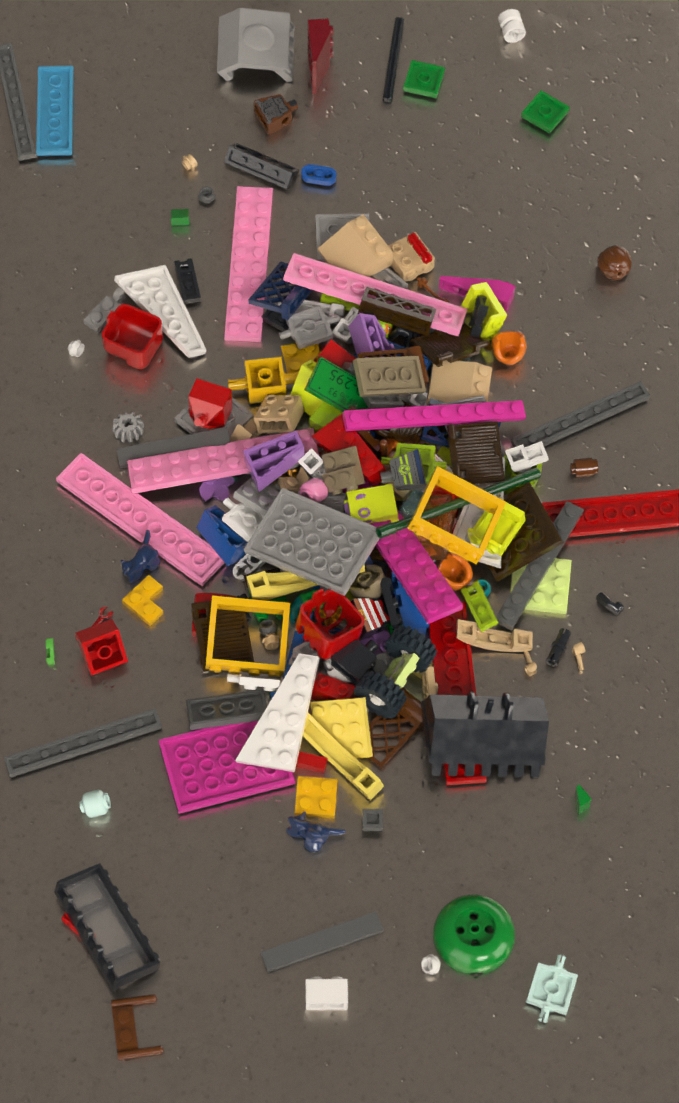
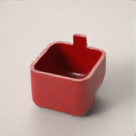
M121 304L115 311L110 312L107 317V325L102 331V342L105 351L126 360L127 365L136 369H144L149 365L163 340L161 319L128 304Z

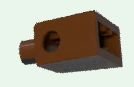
M280 94L254 100V112L268 135L292 122V111L298 109L295 99L286 102Z

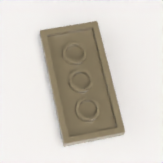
M419 356L356 358L353 360L360 397L423 394L426 392Z

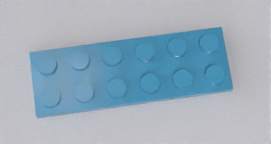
M38 66L37 156L72 155L73 66Z

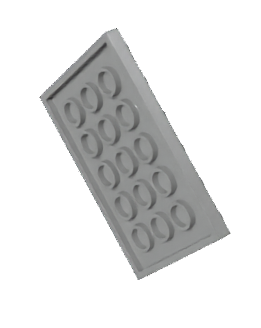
M282 488L245 546L244 552L345 596L380 538L376 534L377 527Z

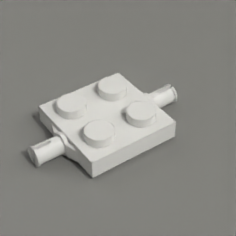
M226 498L223 504L230 511L223 515L222 521L245 541L249 542L264 516L243 503L235 504L229 498Z
M228 674L227 682L244 685V689L256 690L257 686L264 687V691H276L284 680L282 677L280 679L242 676V674Z

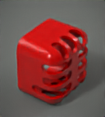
M320 589L313 594L312 599L301 605L296 621V630L299 634L304 633L303 639L306 642H310V647L312 650H317V655L321 659L327 660L354 640L359 641L365 620L346 596L331 589L325 592L323 589ZM322 603H324L323 610L326 615L325 619H322L319 615V610ZM340 605L342 611L339 619L327 627L323 626L321 623L332 617ZM313 608H315L314 615L317 620L316 624H314L310 620V615ZM344 618L346 619L347 626L335 635L329 634L331 629L337 627Z

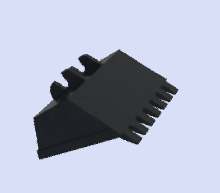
M469 692L467 696L429 695L421 702L428 761L432 763V775L439 776L442 763H448L449 776L457 775L458 764H465V776H473L475 764H481V775L489 777L491 764H498L497 775L499 777L507 776L508 765H514L515 777H523L524 765H531V777H540L541 765H545L549 718L542 697H510V694L506 692L502 696H475V692Z

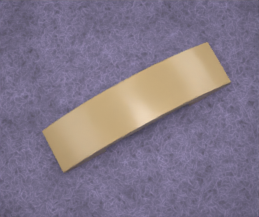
M457 620L456 638L467 644L503 652L532 650L533 632L514 629L512 633L493 629L481 632L479 627H476V622Z

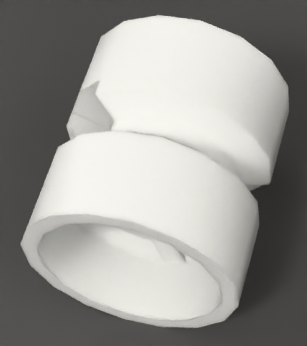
M509 9L499 15L498 21L505 41L513 43L524 38L526 31L518 10Z

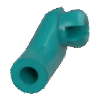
M297 597L290 605L291 623H296L302 605L300 597Z

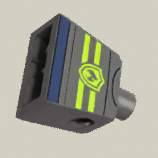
M418 449L391 459L389 461L391 470L380 472L382 483L394 481L396 490L425 489L427 486Z

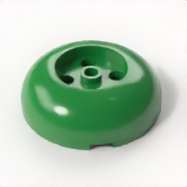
M478 894L463 895L447 903L439 912L433 928L434 945L439 956L451 968L466 974H484L497 969L508 959L515 942V928L507 910L496 900ZM476 915L478 919L472 920L469 916ZM462 927L465 932L463 934H458L456 930H459V928ZM488 927V929L494 931L489 934L486 933L485 928ZM471 943H480V946L471 945Z

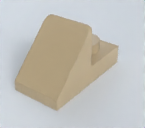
M251 419L244 426L240 424L236 426L230 437V442L262 437L265 433H258L256 423Z
M301 467L296 478L280 477L277 483L281 489L284 488L297 494L300 491L301 485L309 481L310 478L303 467Z

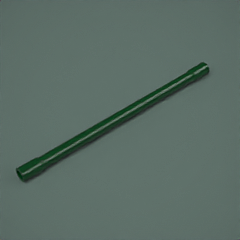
M533 468L482 490L494 495L523 483L539 479L541 473L538 468ZM459 497L423 511L420 518L429 520L471 503ZM412 516L377 527L376 534L378 538L387 537L407 528Z

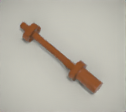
M418 277L416 279L418 281L417 286L420 289L424 287L436 299L449 303L447 299L439 297L427 285L428 280L426 278L421 280Z

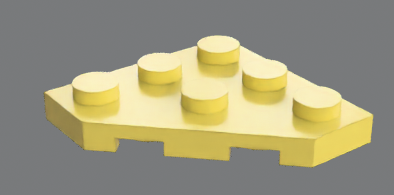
M365 697L310 702L312 717L355 758L373 756Z

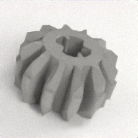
M125 411L124 415L118 413L117 419L113 420L112 431L115 433L116 439L121 438L123 443L128 440L131 444L132 439L138 441L139 436L143 434L144 423L141 421L140 415L135 416L134 412L128 414Z

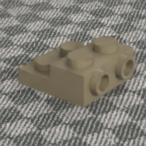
M356 446L322 455L326 472L322 474V479L328 489V493L331 492L332 496L342 494L343 489L346 488L347 492L357 490L358 485L365 484Z

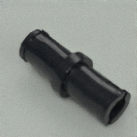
M564 628L559 630L558 636L552 642L551 651L546 658L548 665L551 666L552 662H554L553 667L558 665V661L561 655L565 653L566 644L571 636L569 630L566 629L565 632Z

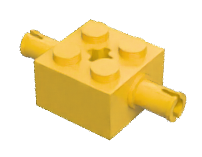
M282 357L244 361V378L228 379V388L232 390L245 389L248 392L249 404L262 403L266 395H286L287 384H294L299 372L285 374Z

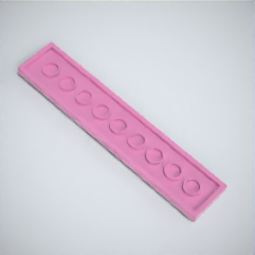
M237 186L224 336L226 341L261 342L262 315L264 314V308L248 304V299L264 282L267 275L273 188Z
M295 253L292 255L283 278L284 281L359 305L366 287L435 308L437 310L431 328L455 336H459L467 313L466 308ZM367 295V297L376 299V296ZM386 301L388 304H394L391 301ZM404 307L407 310H412L410 307ZM421 312L423 315H426V316H429V317H430V315H431V314L426 313V312Z
M314 429L297 430L304 446V454L312 448L319 455L317 444L311 437L314 435ZM290 432L230 442L221 446H206L127 460L132 494L250 473L244 460L243 450Z
M80 453L56 478L60 485L141 543H143L146 530H149L151 535L149 544L158 551V555L202 587L225 563L210 544L140 494H132L130 487L84 454Z

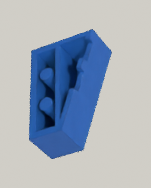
M214 505L204 510L196 528L225 564L230 566L240 561L246 555L244 548L248 542L222 521L223 515L226 513Z
M392 571L391 581L394 588L392 597L396 596L399 608L395 609L396 613H401L402 625L405 627L409 626L412 630L417 629L418 633L426 635V628H429V624Z

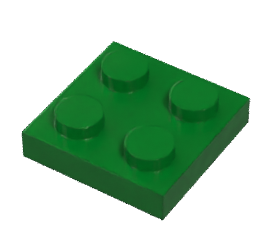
M411 60L403 91L437 98L444 77L445 67Z
M540 90L521 112V117L550 134L569 112L570 106Z

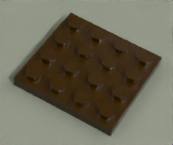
M530 482L504 496L505 502L525 512L526 521L502 554L501 568L488 565L497 582L564 543Z

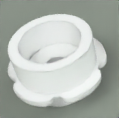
M79 339L72 341L68 346L69 354L72 357H79L83 353L85 346Z
M433 954L424 957L421 962L422 970L430 975L438 973L440 969L438 957Z

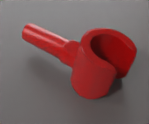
M102 607L99 610L100 616L92 626L101 623L105 618H111L113 611H110L106 616L104 611L108 607Z

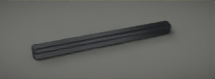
M396 17L394 22L383 102L390 103L392 101L404 27L403 17Z

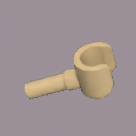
M582 642L575 644L572 648V653L577 659L579 671L584 670L580 655L585 652Z
M524 651L528 665L524 666V670L530 677L537 673V665L531 660L529 652Z

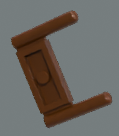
M353 406L348 408V410H356ZM370 430L356 431L374 455L380 459V462L382 457H387V441L385 439L381 441L377 438L375 439L371 435Z
M155 994L111 1000L118 1060L162 1054L164 1052V1048L161 1045L138 1049L133 1005L156 1002L157 996Z

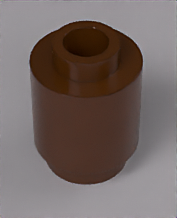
M592 457L574 459L573 463H570L571 475L574 474L575 478L598 474L597 459H592Z

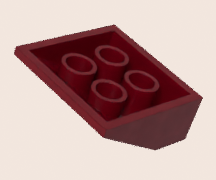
M329 18L308 20V61L312 94L317 93L330 66V58H333L334 32L333 25L329 24Z

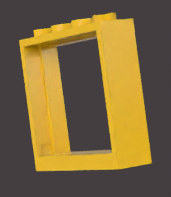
M437 466L428 481L407 529L415 532L416 535H421L430 540L433 544H438L449 552L463 557L466 561L469 560L477 564L484 554L506 502ZM435 485L493 514L479 548L420 518Z
M212 596L205 669L215 671L216 673L221 672V670L229 671L230 674L246 672L251 676L268 674V677L271 678L283 676L285 671L290 603ZM217 609L283 615L279 665L212 659Z

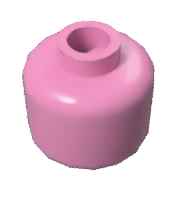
M312 478L301 485L300 495L320 503L327 498L328 489L321 479Z

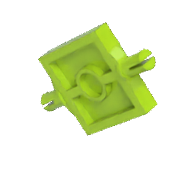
M397 443L396 453L393 458L382 457L381 460L382 465H390L389 461L391 459L418 449L427 484L437 466L445 470L447 468V461L435 460L436 448L433 445Z

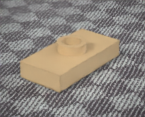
M428 667L426 671L421 673L423 700L429 695H436L438 693V684L435 682L434 667Z

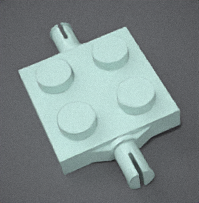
M557 955L555 966L541 963L537 965L526 1003L542 1009L538 1018L541 1022L544 1014L543 1022H547L549 1012L567 1014L578 975L570 973L563 968L565 956L562 957L561 963H559L561 955Z

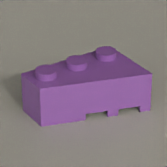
M359 313L348 326L357 357L361 352L395 349L393 344H389L386 340V333L375 315Z
M297 431L243 450L246 466L258 492L293 467L305 455L304 446Z

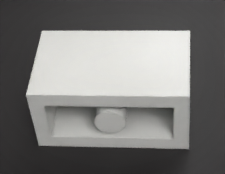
M339 976L332 977L331 979H322L321 977L306 979V1010H348V980Z

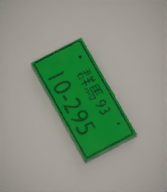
M323 357L318 359L304 389L305 391L341 412L347 411L351 406L355 407L356 410L371 409L368 408L364 399L360 397L357 379L354 375Z

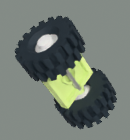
M404 625L397 626L385 642V650L389 652L388 655L394 658L383 676L378 672H366L354 689L355 697H365L366 706L370 709L371 713L375 712L377 716L380 717L382 715L386 719L388 717L390 719L395 718L406 702L405 692L400 690L406 684V678L413 671L422 673L427 670L437 655L435 645L430 643L431 640L429 638H425V634L418 633L417 629L412 630L411 627H405Z

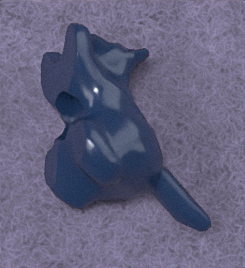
M146 530L142 546L138 549L134 558L130 561L121 560L123 574L130 577V583L136 582L142 576L145 569L153 571L159 566L160 558L158 557V551L149 544L151 537L149 530Z
M305 811L295 817H288L291 827L286 829L287 833L295 838H303L305 848L310 852L321 850L329 835L339 836L346 833L345 829L327 828L321 823L307 820Z

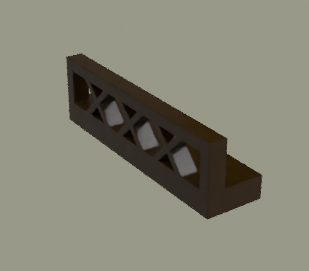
M366 287L358 314L375 315L379 321L428 336L437 309ZM367 295L376 296V299L367 297ZM386 301H391L394 304H388ZM404 307H410L412 310H407ZM421 312H426V313H429V314H431V315H430V317H429V316L423 315Z

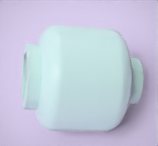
M100 789L84 793L82 801L79 802L81 812L86 813L90 818L105 815L108 809L111 808L109 795Z

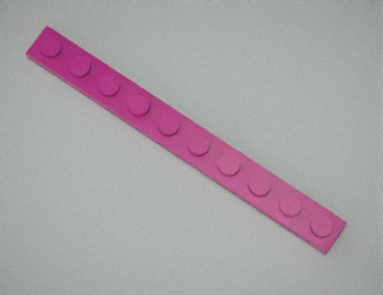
M523 400L347 410L342 413L345 431L496 421H523L526 418Z

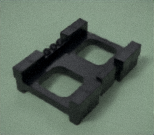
M477 295L476 307H474L473 315H471L468 324L472 329L470 336L480 337L481 325L484 321L483 317H486L489 309L488 306H485L486 296Z

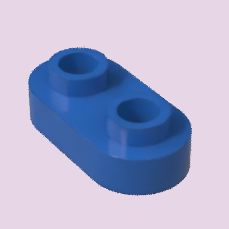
M308 164L302 168L301 178L307 183L330 186L336 182L337 173L331 167Z

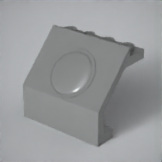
M238 8L220 16L217 73L226 81L233 79V70L238 68L275 71L286 82L292 81L294 72L295 26L290 21V13Z

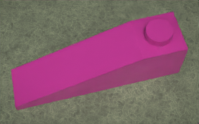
M441 276L439 279V289L463 298L466 297L471 285L487 282L506 313L515 294V285L500 280Z

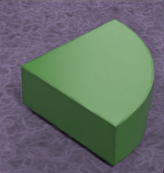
M49 638L46 639V660L48 665H55L54 639Z

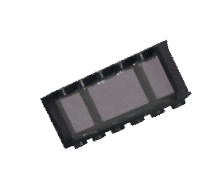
M100 863L57 881L54 890L55 895L113 992L128 983L157 972L160 965L158 954L152 950L148 937L141 932L137 919L132 917L128 904L123 902L119 889L116 885H113L108 871L103 869Z

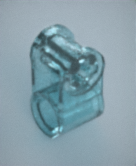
M425 489L413 490L398 513L404 518L412 516Z

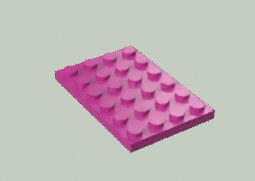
M258 721L204 728L159 740V746L179 814L295 784L293 773L290 771L237 763L235 761Z

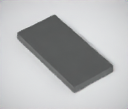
M264 689L186 700L190 730L259 721L267 708Z

